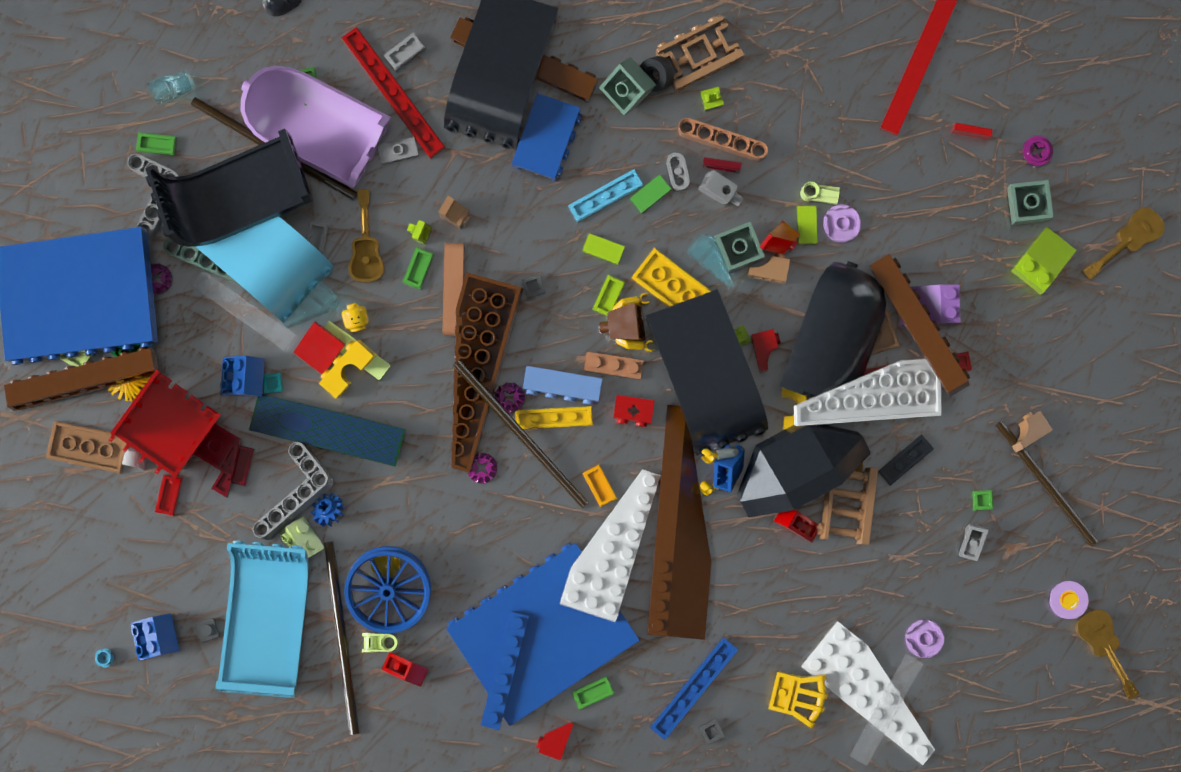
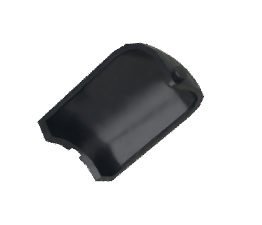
M847 261V264L833 262L819 278L779 387L810 397L811 394L816 397L864 375L885 317L887 303L884 289L875 277L858 269V264Z

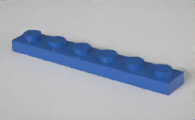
M510 611L481 726L500 730L529 616Z
M723 637L650 728L665 740L738 649Z

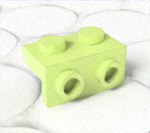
M304 516L287 525L280 532L283 542L289 548L291 546L303 547L307 551L308 559L324 549L321 541Z

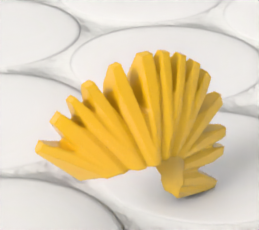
M150 377L113 386L108 391L113 390L112 395L120 391L118 396L120 400L125 393V400L129 401L130 399L132 402L133 398L137 397L136 395L139 394Z

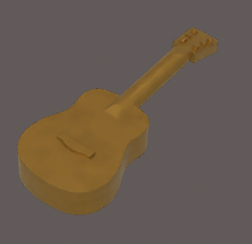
M358 189V201L361 206L362 237L356 238L352 242L353 254L348 270L350 276L355 281L372 283L383 277L385 268L379 255V242L377 239L369 237L368 205L370 203V190Z
M1150 208L1138 209L1130 217L1128 224L1118 231L1117 238L1120 243L1100 260L1085 268L1083 273L1091 280L1102 270L1104 265L1122 250L1126 249L1134 253L1144 244L1152 243L1159 239L1165 231V225L1161 217Z
M1093 610L1085 613L1077 620L1075 625L1078 636L1091 647L1092 653L1095 656H1108L1124 685L1123 689L1127 699L1131 700L1138 696L1139 691L1134 683L1130 682L1114 653L1119 648L1120 642L1114 634L1110 615L1104 610Z

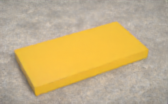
M656 248L651 251L631 277V279L668 307L711 292L710 289Z

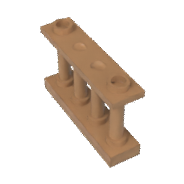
M868 467L863 472L854 471L850 475V479L862 480L864 482L863 490L861 491L835 488L825 493L822 521L818 525L819 539H828L829 534L855 537V540H857L856 544L869 545L878 468ZM833 496L859 499L861 501V509L856 511L832 507ZM831 515L857 518L859 526L856 530L831 527Z

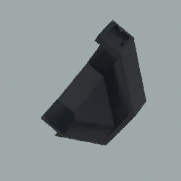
M825 424L792 425L756 444L736 497L740 500L748 518L795 510L842 485L871 452L864 437L857 431Z

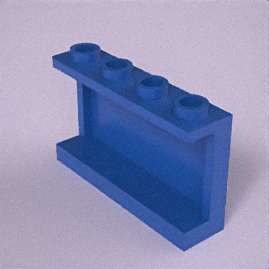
M537 93L514 155L512 167L516 169L522 168L548 177L554 182L557 177L560 178L564 168L561 167L562 161L567 160L570 152L567 149L569 142L573 143L576 135L574 131L575 125H579L583 114H580V107Z

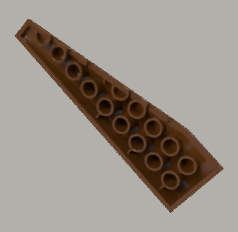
M466 272L456 306L455 363L461 360L494 396L524 289ZM454 368L451 468L470 473L490 406Z

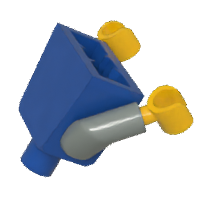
M726 445L724 449L716 450L715 453H712L707 448L702 450L705 456L701 458L706 463L710 464L715 460L713 484L710 485L708 481H703L700 484V490L704 495H710L714 489L716 491L722 489L730 493L732 492L744 468V447L741 445Z

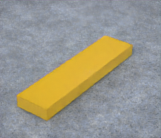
M592 406L515 411L516 422L523 430L593 426Z

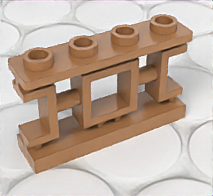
M714 16L708 20L709 23L703 26L698 24L691 29V32L687 34L684 32L674 37L675 40L669 43L665 41L658 45L656 55L670 59L677 72L674 74L672 82L676 93L744 59V53L739 48L738 43L728 46L721 33L728 29L724 16ZM715 28L718 39L709 42L703 33ZM703 41L710 57L695 64L688 49ZM681 45L685 56L676 60L670 50ZM722 45L726 54L734 51L715 61L717 56L713 49ZM689 62L692 70L695 72L683 77L680 66Z

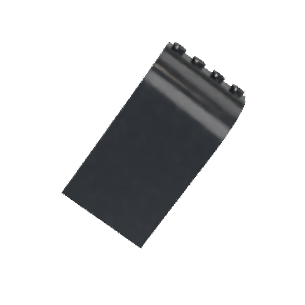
M481 0L449 92L444 116L445 129L452 133L465 134L469 138L482 139L489 144L495 143L503 148L516 150L525 108L553 25L556 23L559 8L534 0Z
M284 128L278 131L279 137L185 176H166L153 166L145 168L148 175L145 178L153 191L151 197L153 202L157 204L158 209L156 213L158 218L162 220L163 226L161 229L164 236L169 237L174 243L181 246H204L226 239L312 202L313 198L290 133Z
M718 289L646 315L648 327L652 332L688 425L696 456H705L702 453L703 449L707 448L711 452L717 448L724 449L730 443L736 441L738 443L743 442L749 436H759L768 430L767 416L759 391Z

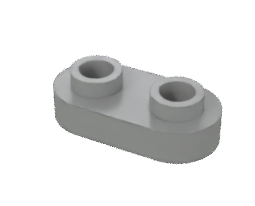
M672 153L666 161L670 183L675 190L683 191L688 188L690 183L686 161L682 154ZM677 160L679 165L673 166L672 162ZM677 179H682L684 183L679 185L676 181Z

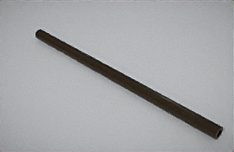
M196 97L192 100L191 106L258 145L265 143L255 136L249 128ZM300 161L305 173L349 199H355L357 195L355 190Z
M461 360L457 361L453 367L581 508H584L589 503L586 498Z
M331 541L325 542L324 547L349 733L353 735L359 734L334 542Z

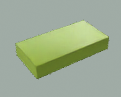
M797 206V230L800 234L798 245L818 244L816 206Z
M589 233L582 252L618 265L625 246Z
M608 275L592 310L607 316V313L612 311L613 306L616 305L625 282Z

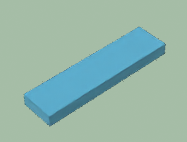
M633 169L571 203L568 207L578 223L640 189L644 184L636 170Z

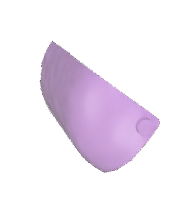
M271 66L262 68L249 80L246 79L241 87V90H243L241 113L245 124L255 136L264 142H268L279 137L278 131L285 128L292 136L301 162L353 189L365 173L367 162L372 161L378 149L376 145L384 137L391 119L390 116L305 72L291 67Z

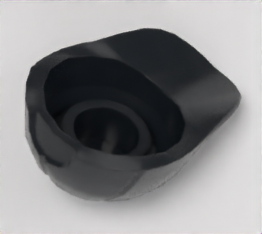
M262 0V5L267 14L276 17L293 10L300 5L302 0Z

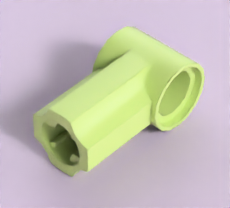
M807 182L802 187L800 196L807 202L817 201L837 205L840 188ZM807 187L814 190L813 196L806 194L805 189Z

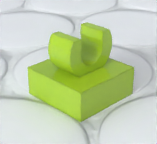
M719 87L700 92L705 111L724 106Z
M418 220L417 225L410 223L407 231L413 234L412 238L425 245L432 227L426 222Z
M744 325L734 329L741 347L752 342Z

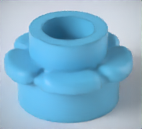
M109 649L98 650L95 654L96 664L103 668L109 667L110 663L114 661V655L111 654Z

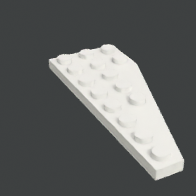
M926 358L900 360L795 405L794 425L804 426L941 416V382Z
M643 469L640 471L572 565L560 601L561 605L616 622L661 475Z
M837 621L801 667L812 676L826 674L825 685L829 690L919 763L924 765L935 751L934 747L868 645Z

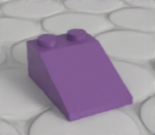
M960 285L911 287L912 290L916 289L921 299H919L921 305H926L930 311L929 318L931 321L935 320L938 326H951L960 323ZM900 318V326H905Z

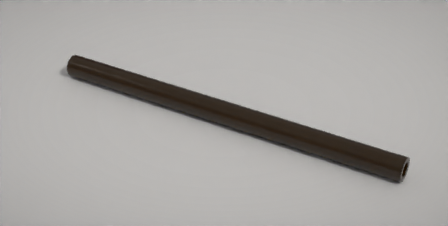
M1003 420L995 425L1011 447L1018 441ZM1025 448L1018 451L1017 455L1087 543L1091 547L1098 542L1097 538Z

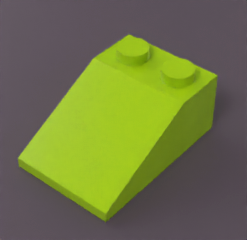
M1046 227L1011 272L1041 295L1077 250Z

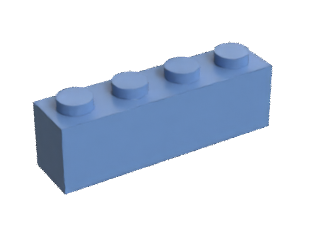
M526 366L523 390L528 395L537 396L538 393L545 394L546 398L556 399L557 396L564 397L565 401L575 402L578 399L583 400V404L594 405L595 402L599 403L602 378Z

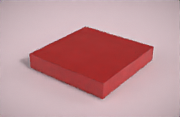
M315 321L293 353L323 374L330 368L346 344Z

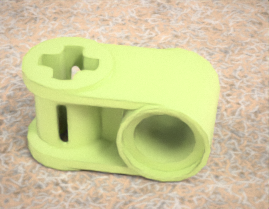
M362 633L364 637V649H362V652H392L399 647L400 641L393 634ZM389 637L393 638L395 642L392 648H388L385 645V641Z

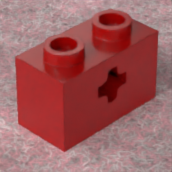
M616 395L613 419L617 420L619 424L628 425L629 421L636 422V426L647 427V424L651 425L655 400ZM632 407H636V411H639L634 417L628 412V410H632Z

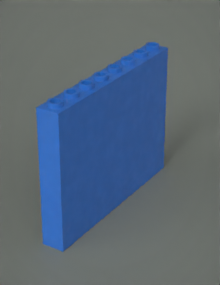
M136 227L1 246L0 314L5 361L12 362V365L24 364L23 361L30 360L31 363L42 362V358L59 360L60 356L67 355V358L79 357V353L96 355L97 351L104 350V353L115 352L117 348L133 350L134 346L140 345L141 348L152 347V344L158 343L147 229Z
M570 542L562 547L561 550L563 552L557 556L555 553L545 558L546 563L541 566L536 564L529 569L530 573L525 577L522 574L512 580L514 582L513 585L510 587L504 585L496 591L498 593L496 596L491 598L489 595L480 601L482 605L475 609L474 606L464 612L466 616L461 619L456 617L448 622L449 627L446 628L489 694L510 611L529 616L503 715L509 726L640 641L620 610L616 622H612L560 604L570 569L582 553L576 543L572 545Z

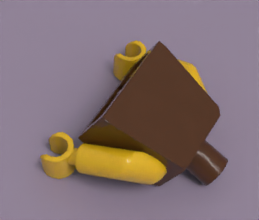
M642 293L639 298L634 296L621 299L613 306L612 311L607 313L608 321L599 323L600 332H609L610 339L616 340L618 345L626 349L654 351L647 348V344L655 343L654 341L649 340L643 343L646 338L642 306H647L650 301L644 302L642 297H647L648 294Z

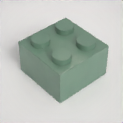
M630 57L614 69L599 89L623 115H626L639 106L656 84Z
M1049 180L1015 183L1008 186L1007 191L1012 225L1047 222L1054 218Z
M751 221L719 233L714 237L728 274L763 261L765 258Z

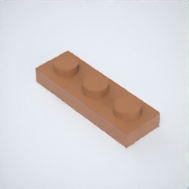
M587 352L584 371L641 380L644 360Z

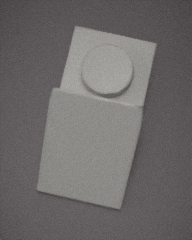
M970 523L965 528V537L959 551V556L978 561L989 528Z

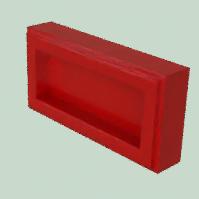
M955 123L952 128L953 134L986 140L992 137L993 132L989 128Z
M163 474L154 512L174 516L183 479L176 478L173 484H170L169 480L172 476Z

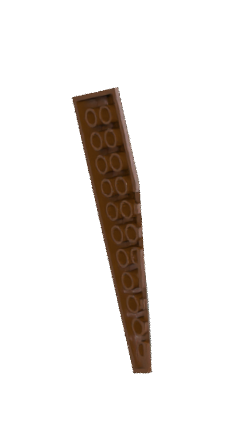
M667 405L647 635L705 640L711 557L692 438L681 406Z

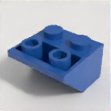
M252 356L223 357L220 395L262 397L265 358Z
M171 613L131 623V632L134 637L138 661L179 651Z

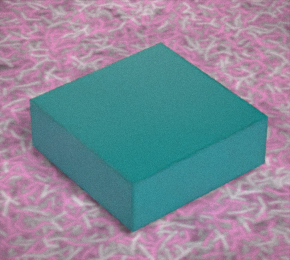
M281 373L263 375V394L283 392Z

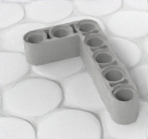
M132 154L127 161L129 168L143 177L148 176L145 168L150 166L159 168V172L163 175L179 176L175 171L140 154ZM136 160H142L140 167H133ZM152 197L136 226L150 227L148 234L149 247L162 223L158 216L156 218L150 217V213L158 209Z
M292 443L288 451L307 479L254 524L253 533L258 538L263 540L272 539L333 486V478L311 449L303 443ZM302 447V454L297 456V450ZM314 462L313 469L308 470V465ZM325 476L324 484L320 485V478ZM310 489L311 494L305 497V491ZM295 501L296 507L291 510L290 505ZM278 514H281L282 518H281V520L277 523V522H276V516H277ZM264 526H266L267 532L264 535H262L261 530Z

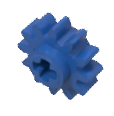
M324 493L322 499H317V504H312L315 510H312L310 513L314 516L313 520L322 527L326 524L332 527V521L339 523L337 517L344 516L340 510H343L345 506L342 504L343 500L339 496H336L334 493L328 496Z

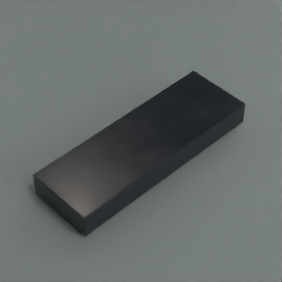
M921 434L883 466L878 473L891 486L934 448Z

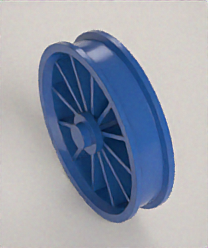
M394 546L373 548L362 554L354 562L348 573L344 587L346 605L355 620L369 630L385 634L404 631L416 624L427 609L431 596L429 573L417 556L403 548ZM388 556L387 578L385 579L374 560L376 557ZM391 556L405 560L394 579L390 578ZM370 561L380 581L359 568L365 562ZM407 563L417 570L418 573L397 583L396 580ZM355 573L376 586L352 585V580ZM418 577H421L424 589L399 588ZM352 590L373 591L377 593L355 603ZM399 593L424 595V599L419 607ZM379 596L381 597L369 616H366L358 608L360 605ZM395 598L413 608L416 612L406 619ZM382 600L386 601L385 623L371 619ZM389 600L392 601L402 620L401 622L388 623Z

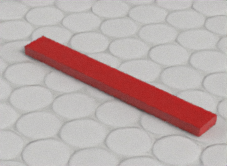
M957 0L936 1L880 129L896 136L898 135Z
M355 27L341 37L428 157L431 159L444 150V144L360 30Z

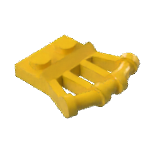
M777 671L768 709L793 715L808 727L813 728L816 725L815 721L824 712V702L828 698L825 685L826 674L801 677ZM817 681L818 691L800 687L801 683ZM798 693L817 697L816 704L797 700ZM795 706L814 711L807 718L797 711Z

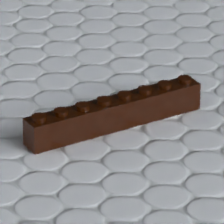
M459 17L450 37L451 42L465 47L474 20L465 17V19ZM543 54L535 80L589 103L598 84V79L595 78L596 75L588 71L583 73L573 64L569 63L566 65L561 63L562 60L555 56L548 57Z
M890 254L869 265L873 275L884 289L886 296L949 397L970 385L968 380L971 378L965 368L961 369L959 366L960 359L955 352L951 353L949 350L950 343L945 336L941 337L939 334L940 327L935 320L931 321L929 318L930 311L926 305L922 306L919 302L921 297L916 289L912 290L909 286L911 281L906 273L902 275L899 268H901V265L896 257L892 259Z
M143 347L139 348L137 352H123L117 357H103L101 361H87L81 366L65 367V370L48 371L46 375H32L26 380H12L10 384L4 385L7 407L17 411L151 377L156 369L159 371L156 352L151 348Z

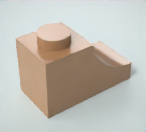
M447 196L439 210L441 219L459 229L463 225L466 226L471 218L469 209L459 204L450 196Z
M775 254V256H771L767 264L761 267H750L747 277L785 284L790 259H786V255Z
M1031 411L1022 417L1024 421L1018 424L1020 427L1019 439L1012 446L1016 453L1053 431L1041 411L1036 414Z

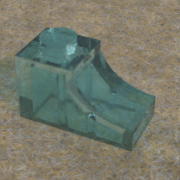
M185 71L171 76H162L147 83L158 105L193 90Z

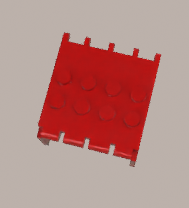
M156 369L110 432L112 435L108 440L112 442L115 437H118L126 443L123 448L124 452L131 446L142 454V457L139 459L140 463L145 458H148L158 465L154 473L158 475L161 469H164L172 475L169 483L173 484L215 426L221 414L208 405L204 411H201L200 409L204 404L192 394L188 400L184 399L188 391L176 383L170 389L169 385L172 380Z

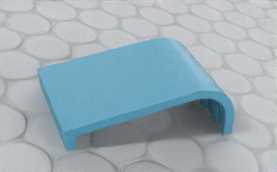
M279 216L221 241L204 246H196L197 249L247 290L283 323L293 316L294 311L305 303L307 296L318 288L322 279L327 277L334 267L321 252Z
M243 541L228 543L227 552L230 555L231 561L230 588L219 678L216 681L215 689L218 692L295 698L308 592L309 559L307 551L301 546L284 548L281 544H272V547L264 546L263 543L253 542L252 545H247Z

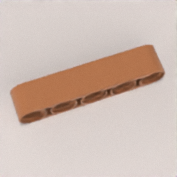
M691 118L682 119L678 125V133L683 138L753 161H763L768 153L767 145L761 141ZM684 124H689L692 130L684 132L681 127ZM702 130H707L710 136L703 138L699 133ZM725 136L728 142L721 144L718 142V137ZM743 142L746 148L739 150L736 147V143ZM755 148H762L764 154L757 156L754 153Z
M445 243L443 336H456V306L464 281V243Z

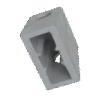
M714 170L706 173L697 189L724 205L732 202L739 206L744 196L736 192L738 188L736 184Z

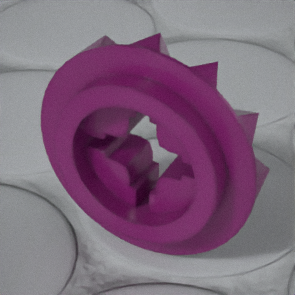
M1033 136L1024 143L1022 151L1024 159L1029 164L1041 166L1051 160L1053 146L1047 138ZM1034 145L1038 149L1045 148L1040 153L1041 156H1038V154L1031 155V153L1035 150Z
M160 263L151 264V273L153 275L160 274L159 278L163 282L162 284L157 281L155 283L152 282L153 294L163 293L171 286L172 274L166 266Z
M506 382L498 387L494 398L508 413H511L522 407L525 401V394L521 386L516 383ZM504 392L508 394L514 393V395L512 396L514 403L509 399L505 401L506 396Z
M477 453L471 472L468 475L477 483H487L495 477L497 463L491 455ZM476 462L482 465L485 463L487 465L485 469L488 474L482 471L475 474L478 470Z

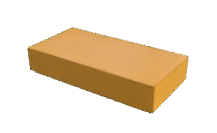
M600 464L582 473L600 507L617 499Z

